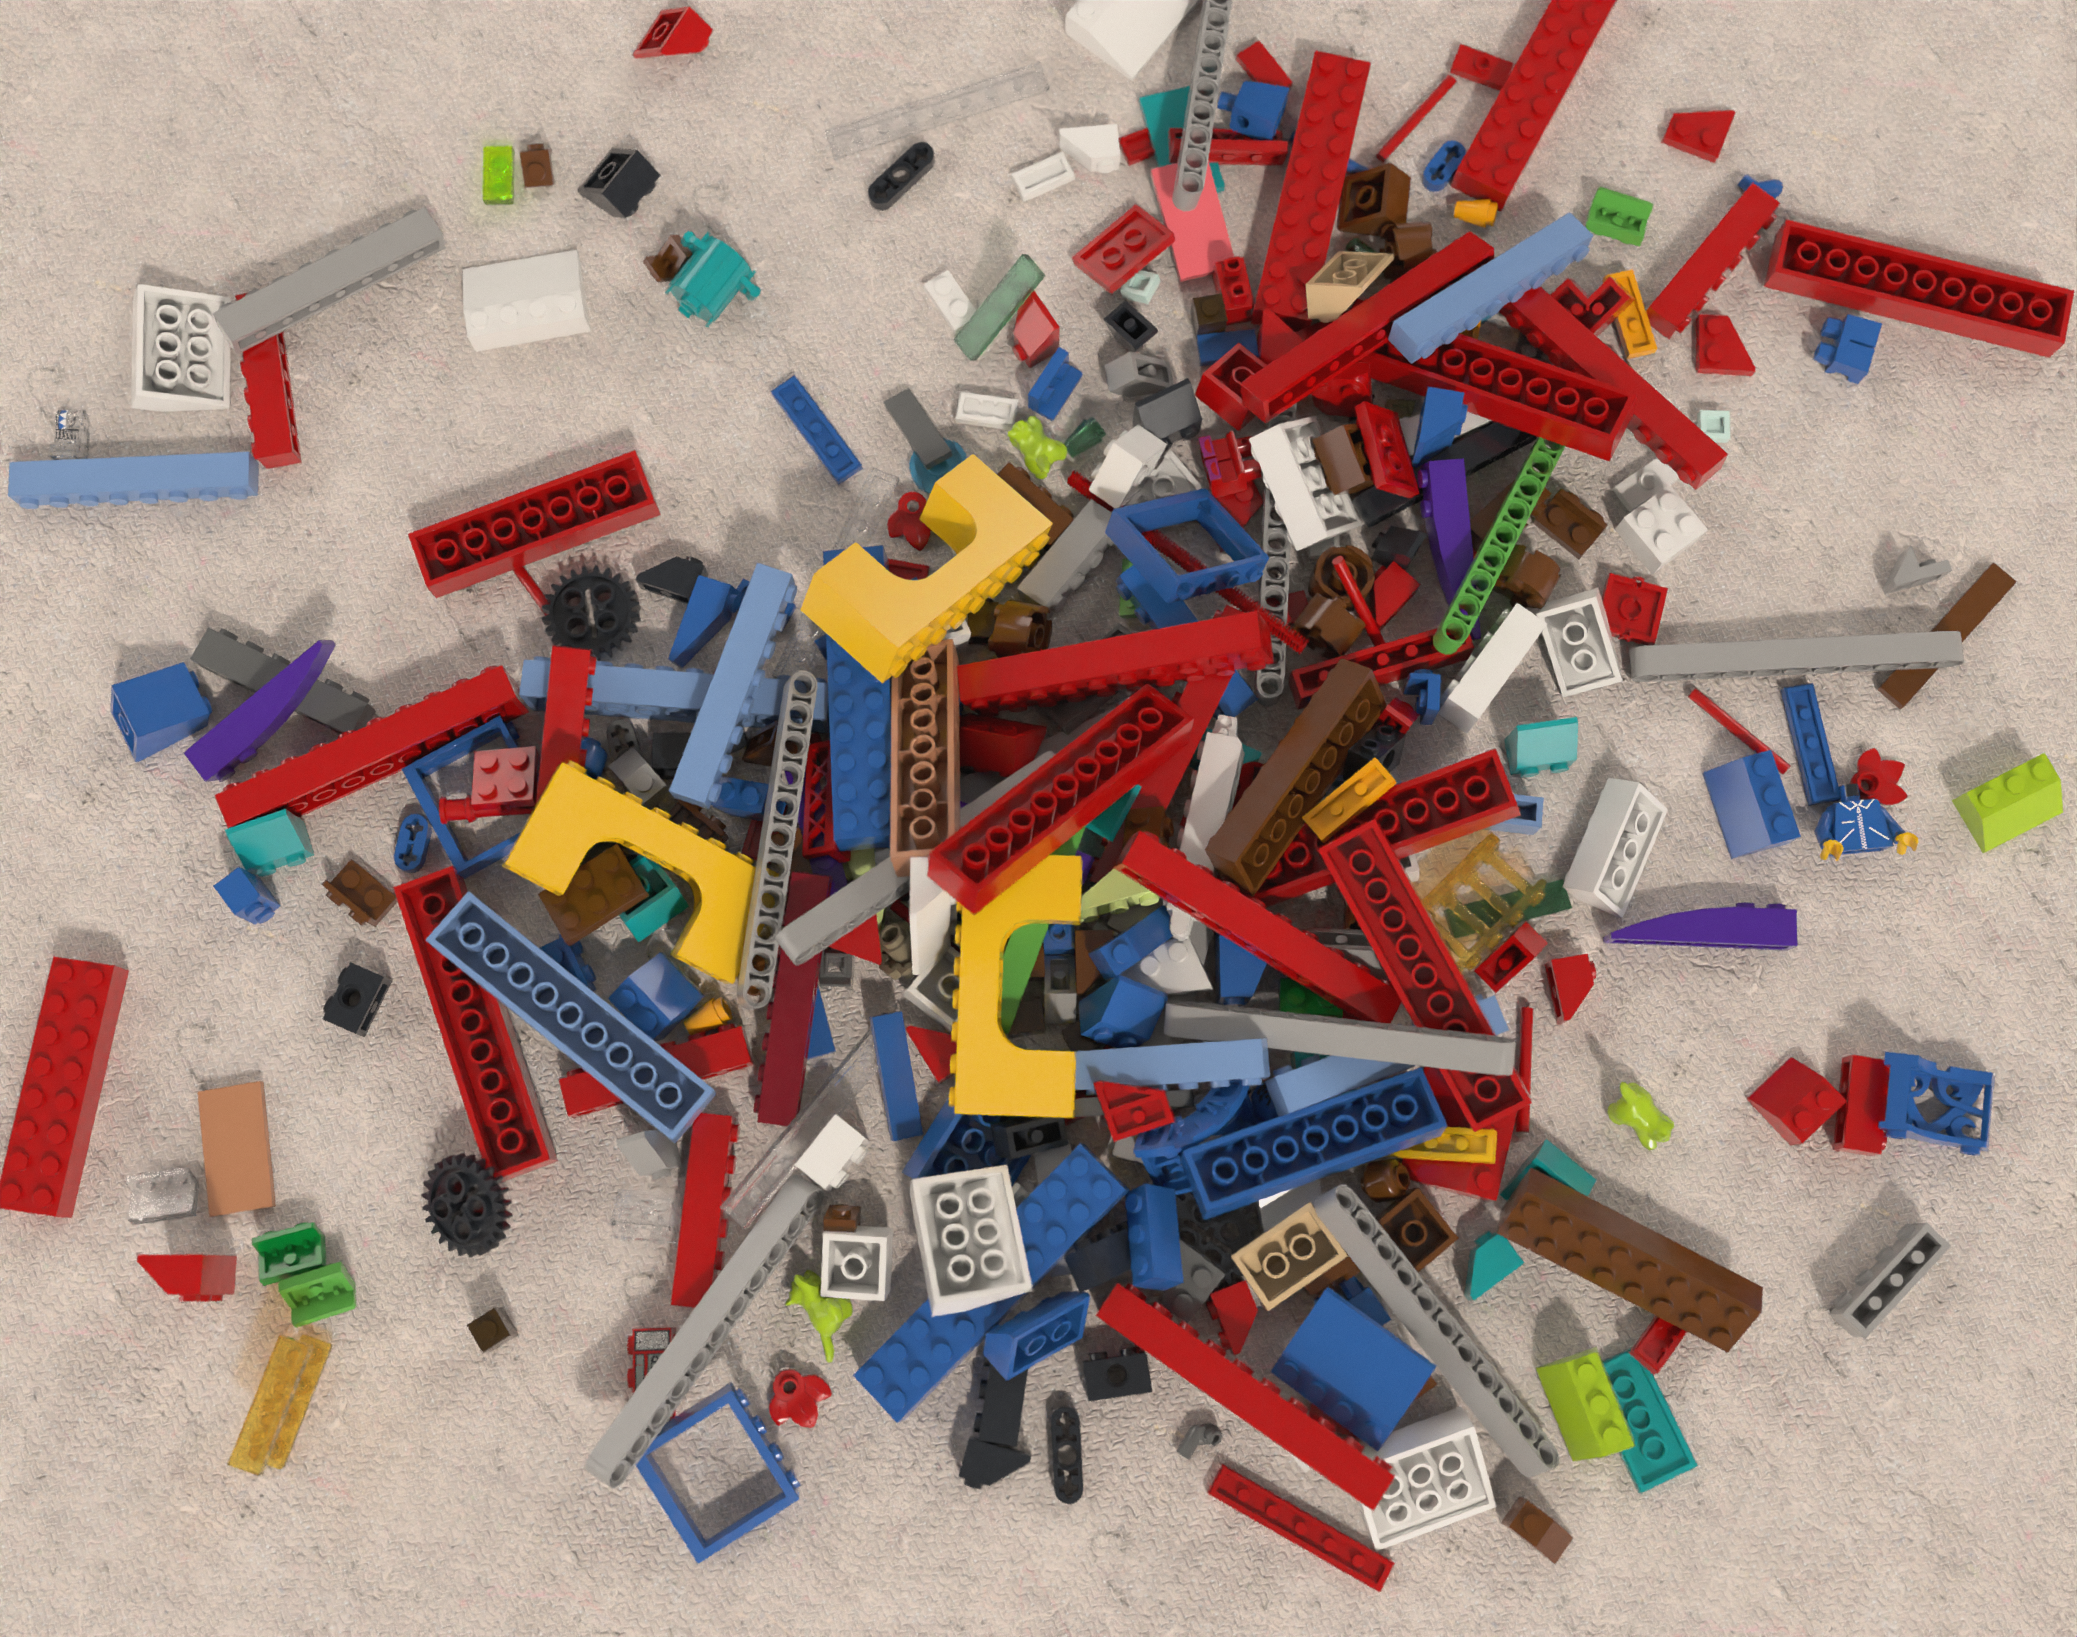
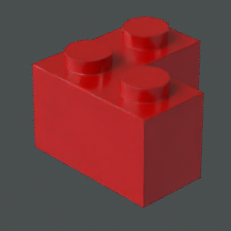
M1609 277L1591 296L1571 278H1567L1551 294L1556 301L1597 337L1636 300L1613 277Z

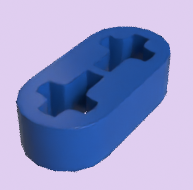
M1452 140L1445 142L1427 164L1422 175V184L1427 190L1431 192L1441 191L1455 175L1466 154V150L1460 142ZM1452 152L1457 154L1449 163L1445 162L1448 154L1450 155ZM1440 169L1442 171L1440 178H1437L1435 181L1432 180L1431 175L1434 176Z
M411 814L401 824L394 861L404 872H418L425 864L432 834V826L425 817L419 814ZM417 822H419V825L423 827V831H418L415 841H413L414 833L410 831V827L416 826ZM413 846L412 854L417 859L416 861H410L409 866H407V862L403 860V857L409 856Z

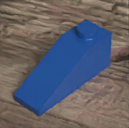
M698 575L668 660L676 666L683 668L730 621L732 613H735L739 607L740 592L730 584Z
M1165 905L1152 911L1088 954L1104 980L1116 977L1173 937L1169 929L1171 916Z

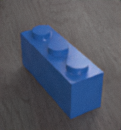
M1145 1183L1130 1190L1125 1195V1206L1127 1210L1133 1286L1164 1291L1184 1283L1175 1189Z

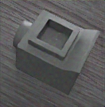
M830 947L829 949H824L822 952L819 984L821 989L828 990V987H845L846 990H853L855 956Z

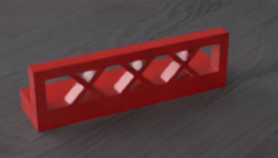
M1169 128L1170 163H1178L1181 139L1176 137H1182L1183 128ZM1213 129L1212 138L1214 139H1211L1208 162H1218L1219 165L1283 166L1288 154V141H1283L1282 130H1277L1273 139L1275 141L1253 140V138L1232 129Z
M830 740L810 744L806 760L802 856L806 859L829 855L839 863L851 860V850L840 851L834 841ZM828 751L827 759L820 767L817 766V753ZM823 776H825L827 778V784L823 788V790L819 794H817L815 792L816 784ZM823 803L826 805L825 814L816 822L814 820V813ZM822 831L824 833V846L813 848V840Z

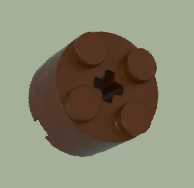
M1414 221L1387 224L1383 227L1380 239H1385V247L1380 248L1379 253L1394 254V260L1382 271L1385 279H1391L1389 283L1394 282L1410 269L1415 268L1431 255L1437 253V250L1433 249L1432 246L1433 229L1430 222Z
M1515 544L1492 591L1503 594L1510 599L1509 603L1512 607L1518 603L1525 609L1527 607L1542 609L1561 577V574H1558L1561 569L1555 561L1544 553L1536 550L1533 555L1525 552L1527 546Z
M1355 546L1330 547L1320 555L1310 575L1308 593L1311 597L1319 593L1328 599L1336 596L1347 604L1346 610L1350 613L1355 608L1332 564V560L1338 556L1344 558L1364 600L1375 581L1373 564L1369 556Z
M1319 593L1312 597L1292 624V626H1295L1293 630H1296V635L1299 632V637L1301 635L1303 636L1302 639L1306 637L1305 641L1309 639L1306 646L1313 651L1316 647L1324 650L1325 652L1322 656L1329 660L1345 655L1366 625L1360 618L1351 615L1346 610L1348 606L1342 599L1336 596L1328 599Z
M1008 600L1005 604H998L994 610V620L996 621L994 632L988 641L989 651L995 652L998 658L1048 649L1052 635V620H1047L1046 613H1050L1049 608L1017 600Z

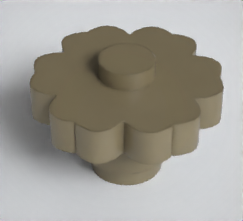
M906 921L899 925L889 924L881 931L879 936L882 956L879 968L893 980H897L901 976L905 979H911L915 975H913L910 924Z

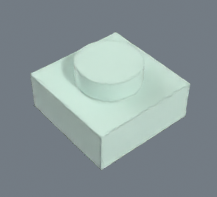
M1140 270L1123 284L1120 290L1122 298L1149 304L1160 284L1159 275Z
M1700 410L1697 413V427L1715 443H1727L1730 440V411Z

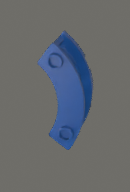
M1885 1052L1884 1065L1890 1068L1886 1120L1885 1122L1879 1121L1878 1128L1886 1131V1137L1894 1139L1910 1138L1928 1143L1960 1148L1961 1154L1980 1156V1151L1988 1152L1995 1084L1993 1072L1948 1066L1946 1071H1942L1936 1068L1937 1063L1926 1060L1919 1055ZM1932 1080V1089L1936 1098L1950 1108L1937 1119L1927 1123L1918 1111L1913 1097H1919L1924 1094ZM1948 1085L1953 1088V1092L1950 1095L1946 1093ZM1982 1088L1985 1089L1983 1110L1972 1107ZM1965 1113L1982 1119L1980 1138L1967 1137L1962 1133L1964 1125L1968 1128H1976L1972 1120L1962 1117ZM1944 1129L1947 1133V1135L1938 1134V1132Z
M1242 1079L1229 1080L1230 1086L1211 1088L1202 1101L1196 1105L1197 1110L1188 1117L1182 1119L1181 1116H1178L1173 1123L1138 1134L1133 1151L1137 1158L1142 1159L1154 1185L1175 1189V1195L1191 1192L1192 1189L1180 1161L1183 1150L1199 1145L1200 1142L1212 1135L1218 1136L1222 1134L1221 1137L1263 1123L1261 1120H1258L1247 1093L1250 1085H1242Z

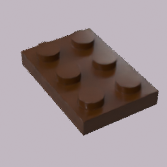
M615 844L579 867L563 895L557 896L546 889L538 893L562 938L569 946L650 896L618 844Z

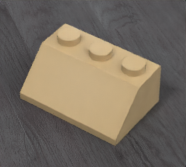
M1338 251L1306 284L1308 318L1319 319L1321 322L1335 321L1394 260V254Z
M1309 1202L1231 1257L1264 1308L1269 1311L1348 1255L1320 1220L1313 1204Z

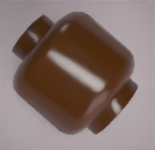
M1395 1159L1369 1163L1361 1177L1362 1190L1376 1203L1401 1199L1410 1186V1175L1407 1168Z

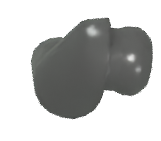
M1211 1423L1193 1425L1186 1433L1176 1452L1190 1460L1198 1446L1218 1445L1223 1438L1222 1431L1217 1425Z

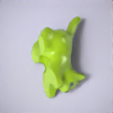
M1029 416L1027 421L1019 420L1015 422L1012 429L1007 433L1012 445L1024 455L1026 467L1037 479H1045L1053 463L1064 460L1067 456L1065 444L1047 437L1041 421L1036 416Z
M1621 1082L1620 1093L1622 1097L1616 1103H1611L1608 1106L1607 1113L1609 1119L1615 1124H1624L1632 1127L1642 1146L1648 1150H1654L1657 1147V1142L1670 1140L1674 1122L1657 1109L1650 1093L1637 1083L1627 1084L1626 1082Z
M807 1269L804 1272V1276L799 1274L794 1276V1281L791 1282L789 1298L785 1305L798 1304L803 1306L808 1313L812 1325L820 1333L826 1361L831 1363L835 1351L832 1335L840 1329L847 1318L852 1316V1303L848 1298L821 1297V1278L812 1270Z

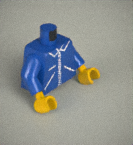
M1858 784L1839 786L1841 802L1834 803L1826 808L1825 812L1821 814L1814 830L1819 846L1822 849L1820 853L1822 860H1827L1828 856H1834L1835 860L1838 861L1841 855L1884 851L1893 847V842L1897 844V853L1903 855L1906 853L1907 846L1911 847L1912 851H1916L1918 845V837L1913 833H1906L1888 811L1880 805L1877 799H1860Z

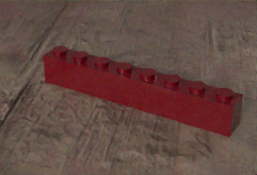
M793 871L788 880L786 894L788 896L787 908H784L782 927L785 928L829 898L833 876ZM779 945L777 958H780L779 968L775 970L772 989H776L774 1001H769L766 1016L767 1020H771L770 1033L765 1032L762 1043V1051H767L765 1064H760L758 1072V1082H762L761 1095L756 1094L753 1112L758 1114L757 1122L794 1128L799 1123L823 950L806 962L795 965Z

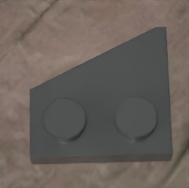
M1179 1236L1184 1283L1164 1290L1161 1305L1188 1324L1225 1276L1226 1271Z

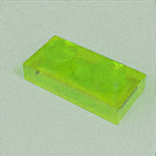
M485 146L483 148V202L485 205L514 204L513 146Z

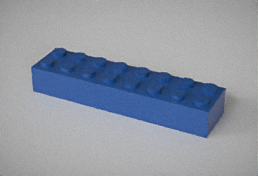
M1420 1067L1183 1150L1180 1161L1203 1220L1440 1137L1446 1129L1447 1123L1424 1071Z

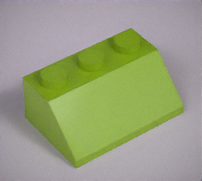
M2045 752L1951 800L1982 853L2063 813L2061 779Z
M1597 1346L1536 1367L1573 1462L1605 1457L1635 1447L1633 1435Z

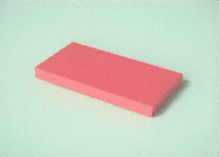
M1209 162L1197 207L1191 211L1179 210L1175 207L1172 200L1178 163L1154 168L1150 172L1164 225L1175 235L1176 241L1170 247L1180 282L1212 275L1215 262L1234 257Z

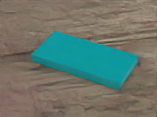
M1190 86L1139 98V106L1146 128L1149 131L1148 135L1151 145L1154 147L1158 167L1175 164L1170 163L1168 131L1169 128L1184 127ZM1218 162L1209 163L1217 193L1225 191V184Z
M1631 1347L1604 1360L1603 1363L1635 1442V1447L1618 1453L1637 1492L1641 1494L1697 1467L1698 1464L1654 1375L1629 1354L1632 1349Z

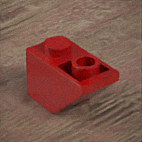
M1246 1280L1212 1292L1209 1295L1210 1301L1205 1302L1212 1321L1218 1319L1222 1329L1221 1332L1217 1333L1222 1348L1225 1351L1230 1350L1231 1355L1234 1356L1241 1353L1258 1312Z

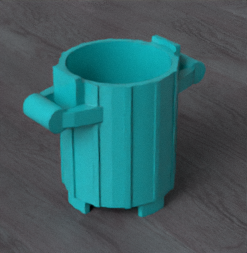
M687 231L681 238V244L687 247L693 254L670 282L665 294L672 293L681 305L678 311L689 319L691 315L697 316L707 321L705 327H709L712 322L716 321L738 291L744 294L749 301H754L760 295L761 290L750 281L756 271L752 272L745 259L733 248L713 236L710 237L708 231L701 240L692 231Z

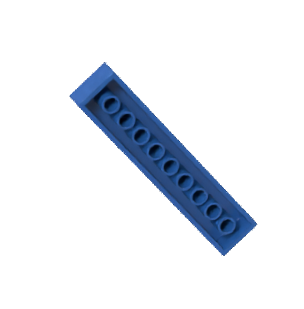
M883 545L862 547L889 571V560ZM846 549L823 551V566ZM826 633L834 841L840 851L890 847L892 676L882 684Z
M1079 1144L1016 1208L1032 1290L1074 1248L1073 1245L1077 1244L1129 1192V1189L1085 1144ZM1031 1291L967 1311L933 1317L928 1298L853 1376L896 1423L904 1421L986 1338V1333L998 1325Z

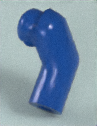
M1748 174L1737 185L1746 191L1754 183L1773 198L1778 197L1783 190V184L1778 179L1757 182Z

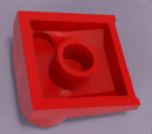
M1357 362L1312 392L1313 405L1325 415L1357 417L1354 406L1364 401L1373 404L1370 363Z

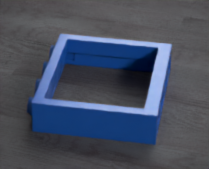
M1206 488L1113 509L1105 530L1107 536L1167 604L1255 582L1262 577V572L1269 559V556ZM1197 520L1234 562L1178 576L1141 533Z
M501 716L402 768L451 863L456 868L457 874L464 879L508 856L521 832L468 860L449 822L447 824L441 823L439 804L425 777L500 736L503 737L508 748H518L519 745L516 739L520 738L517 729L512 722L507 724ZM538 773V777H537V789H538L539 773Z
M732 1382L666 1422L636 1464L637 1469L698 1564L800 1499L798 1487L801 1484L796 1477V1473L792 1468L788 1471L781 1462L785 1459L781 1449L775 1441L770 1444L764 1434L768 1430L759 1415L753 1417L747 1407L751 1403L746 1393L744 1394L741 1388L736 1390ZM729 1404L783 1492L708 1540H705L651 1452Z

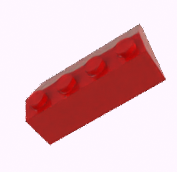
M1424 1066V1074L1447 1123V1127L1471 1128L1439 1068ZM1520 1077L1521 1080H1522V1082H1523V1084H1524V1079H1525V1078H1524V1077ZM1517 1111L1482 1128L1497 1131L1495 1164L1402 1158L1401 1165L1407 1168L1410 1181L1485 1202H1495L1498 1198Z

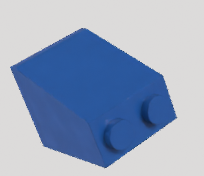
M184 662L111 685L110 712L135 762L142 761L208 726L209 715L212 713L210 702L206 696L201 697L197 689L199 688L197 676L194 671H188Z
M1214 931L1216 1004L1238 1007L1247 1005L1253 997L1267 963Z

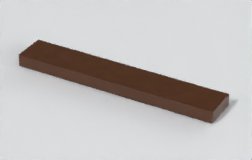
M1993 562L1929 632L1959 631L1963 642L2017 581ZM1939 668L1894 670L1877 690L1896 707L1902 709Z

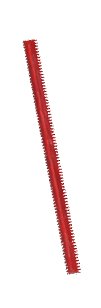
M1075 470L1072 471L1071 476L1067 479L1069 486L1075 488V491L1078 490V493L1089 499V501L1092 499L1112 513L1113 509H1115L1114 507L1089 491L1092 481L1087 480L1078 471L1076 473ZM1158 529L1141 533L1157 551L1175 561V564L1178 563L1177 565L1186 570V572L1191 573L1208 568L1207 565L1205 566L1204 563H1201L1202 561L1199 562V559L1196 560V557L1193 558V555L1187 554V550L1185 551L1184 548L1182 549L1181 546L1179 547L1178 544L1176 545L1175 542L1170 541V538L1167 539V536L1161 535V531L1159 532ZM1237 587L1215 591L1224 600H1227V602H1230V604H1233V606H1236V608H1239L1244 613L1258 611L1270 627L1272 635L1275 634L1274 636L1277 639L1287 643V646L1290 645L1289 647L1295 650V652H1299L1298 654L1303 652L1309 639L1305 641L1306 637L1303 639L1302 635L1299 637V632L1296 635L1297 632L1293 630L1294 628L1291 630L1290 626L1287 628V623L1284 626V621L1282 622L1275 615L1272 617V613L1269 615V610L1266 613V608L1261 607V604L1258 605V602L1255 603V600L1252 601V598L1248 600L1249 596L1245 597L1246 593L1243 594V591L1240 592V589L1237 590Z

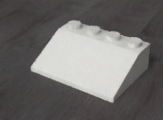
M1078 0L1066 14L1065 34L1133 81L1200 0Z
M577 249L462 269L463 311L467 337L476 352L591 331Z
M142 284L137 285L133 297L131 408L160 412L229 409L230 344L219 329L213 313L218 311L222 305L231 303V297Z
M1315 416L1278 424L1249 439L1252 445V456L1260 464L1263 471L1264 484L1272 492L1275 499L1276 512L1283 518L1287 528V538L1295 546L1296 551L1361 526L1349 495L1334 496L1333 492L1326 485L1325 471L1314 454L1315 446L1312 439L1323 435Z
M1007 1165L912 1179L910 1198L932 1317L967 1311L1032 1291Z
M1462 1407L1392 1431L1378 1452L1365 1442L1360 1443L1365 1448L1362 1452L1371 1460L1377 1455L1393 1466L1390 1473L1395 1476L1394 1481L1374 1512L1357 1501L1376 1551L1497 1507L1475 1427Z

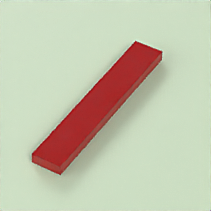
M1221 1464L1207 1491L1214 1498L1379 1593L1395 1564L1388 1558L1224 1464Z

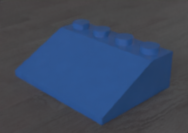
M948 1097L902 1171L903 1174L911 1179L1007 1165L1011 1186H1013L1032 1154L1015 1159L996 1156L991 1124L1022 1116L954 1114L955 1107L949 1106Z
M1327 1287L1270 1372L1378 1452L1437 1366Z

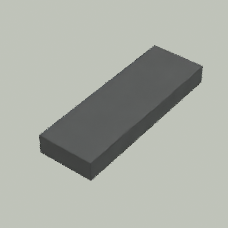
M909 388L883 402L886 410L927 470L953 456L951 449Z

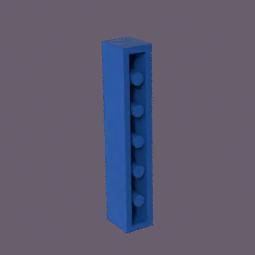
M1134 565L1120 574L1115 580L1118 584L1116 590L1125 601L1130 600L1136 608L1134 613L1143 625L1148 623L1152 630L1198 622V619L1184 601L1181 600L1167 604ZM1237 670L1232 675L1213 714L1216 720L1219 715L1236 717L1258 700Z

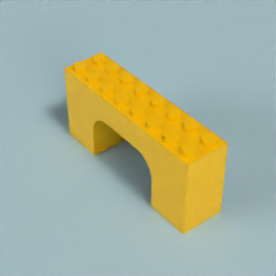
M974 454L935 482L920 517V520L957 554L936 572L922 580L899 578L889 572L855 542L813 575L801 611L882 684L891 676L897 678L906 669L907 663L911 660L918 661L925 654L930 644L937 645L940 643L951 627L954 630L957 629L964 622L968 613L975 614L978 612L989 596L992 599L1001 592L1005 583H1013L1021 575L1022 569L1033 567L1041 556L1038 553L1039 550L1050 539L1047 534L1053 523Z
M569 761L568 764L562 762L554 772L502 867L560 896L564 894L585 854L594 844L611 841L635 851L681 876L692 890L694 897L692 914L670 955L724 984H734L740 973L756 870V867L752 866L754 860L739 852L733 855L725 851L727 846L711 837L708 840L697 836L699 830L684 822L677 825L669 820L671 815L657 807L649 810L641 805L643 800L634 794L626 792L622 795L613 790L615 785L599 776L594 780L585 775L587 770L572 761ZM766 867L767 873L770 876L778 877L779 873ZM763 893L761 897L763 905L769 909L773 908L775 904L773 896L769 893ZM759 924L757 926L758 936L760 935L763 927L765 926L764 924Z
M1047 856L976 915L969 912L959 902L956 903L957 912L962 914V925L956 924L955 943L961 946L960 957H955L954 976L960 977L959 989H954L953 1009H958V1022H952V1041L957 1042V1054H951L950 1073L956 1074V1086L950 1087L949 1106L955 1107L954 1114L1074 1117L1076 1052L1039 1051L1019 1048L1005 1035L1001 1022L1003 956L1004 948L1010 935L1018 928L1027 924L1081 925L1083 863L1081 856Z

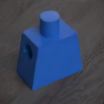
M1245 81L1242 83L1238 95L1222 91L1217 109L1232 112L1229 125L1232 130L1256 140L1273 141L1286 109L1289 88Z

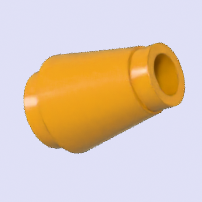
M1491 199L1456 201L1454 218L1483 228L1487 226L1494 227L1498 203L1491 202Z
M722 997L717 999L711 998L691 1014L689 1018L685 1019L684 1025L688 1033L693 1035L727 1025V1021L731 1020L733 1016L728 1004Z

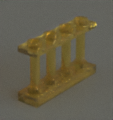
M1492 832L1422 900L1443 939H1447L1450 950L1460 958L1456 963L1461 972L1465 969L1471 971L1482 959L1480 954L1487 947L1490 950L1493 949L1502 940L1503 935L1501 933L1508 926L1514 928L1524 918L1525 914L1522 912L1529 905L1535 907L1546 895L1544 890L1547 881L1541 878L1532 886L1499 856L1500 839ZM1483 864L1494 867L1524 894L1513 907L1477 877L1479 873L1476 871ZM1462 885L1465 887L1470 886L1502 915L1491 928L1456 898L1457 894L1455 892ZM1441 906L1444 908L1449 907L1481 936L1470 949L1466 948L1435 919L1436 915L1434 913Z
M279 1335L227 1465L257 1476L263 1475L266 1465L277 1469L285 1468L331 1352V1343L309 1335H302L300 1340Z

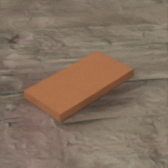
M257 1081L198 1091L209 1217L276 1207L264 1082Z

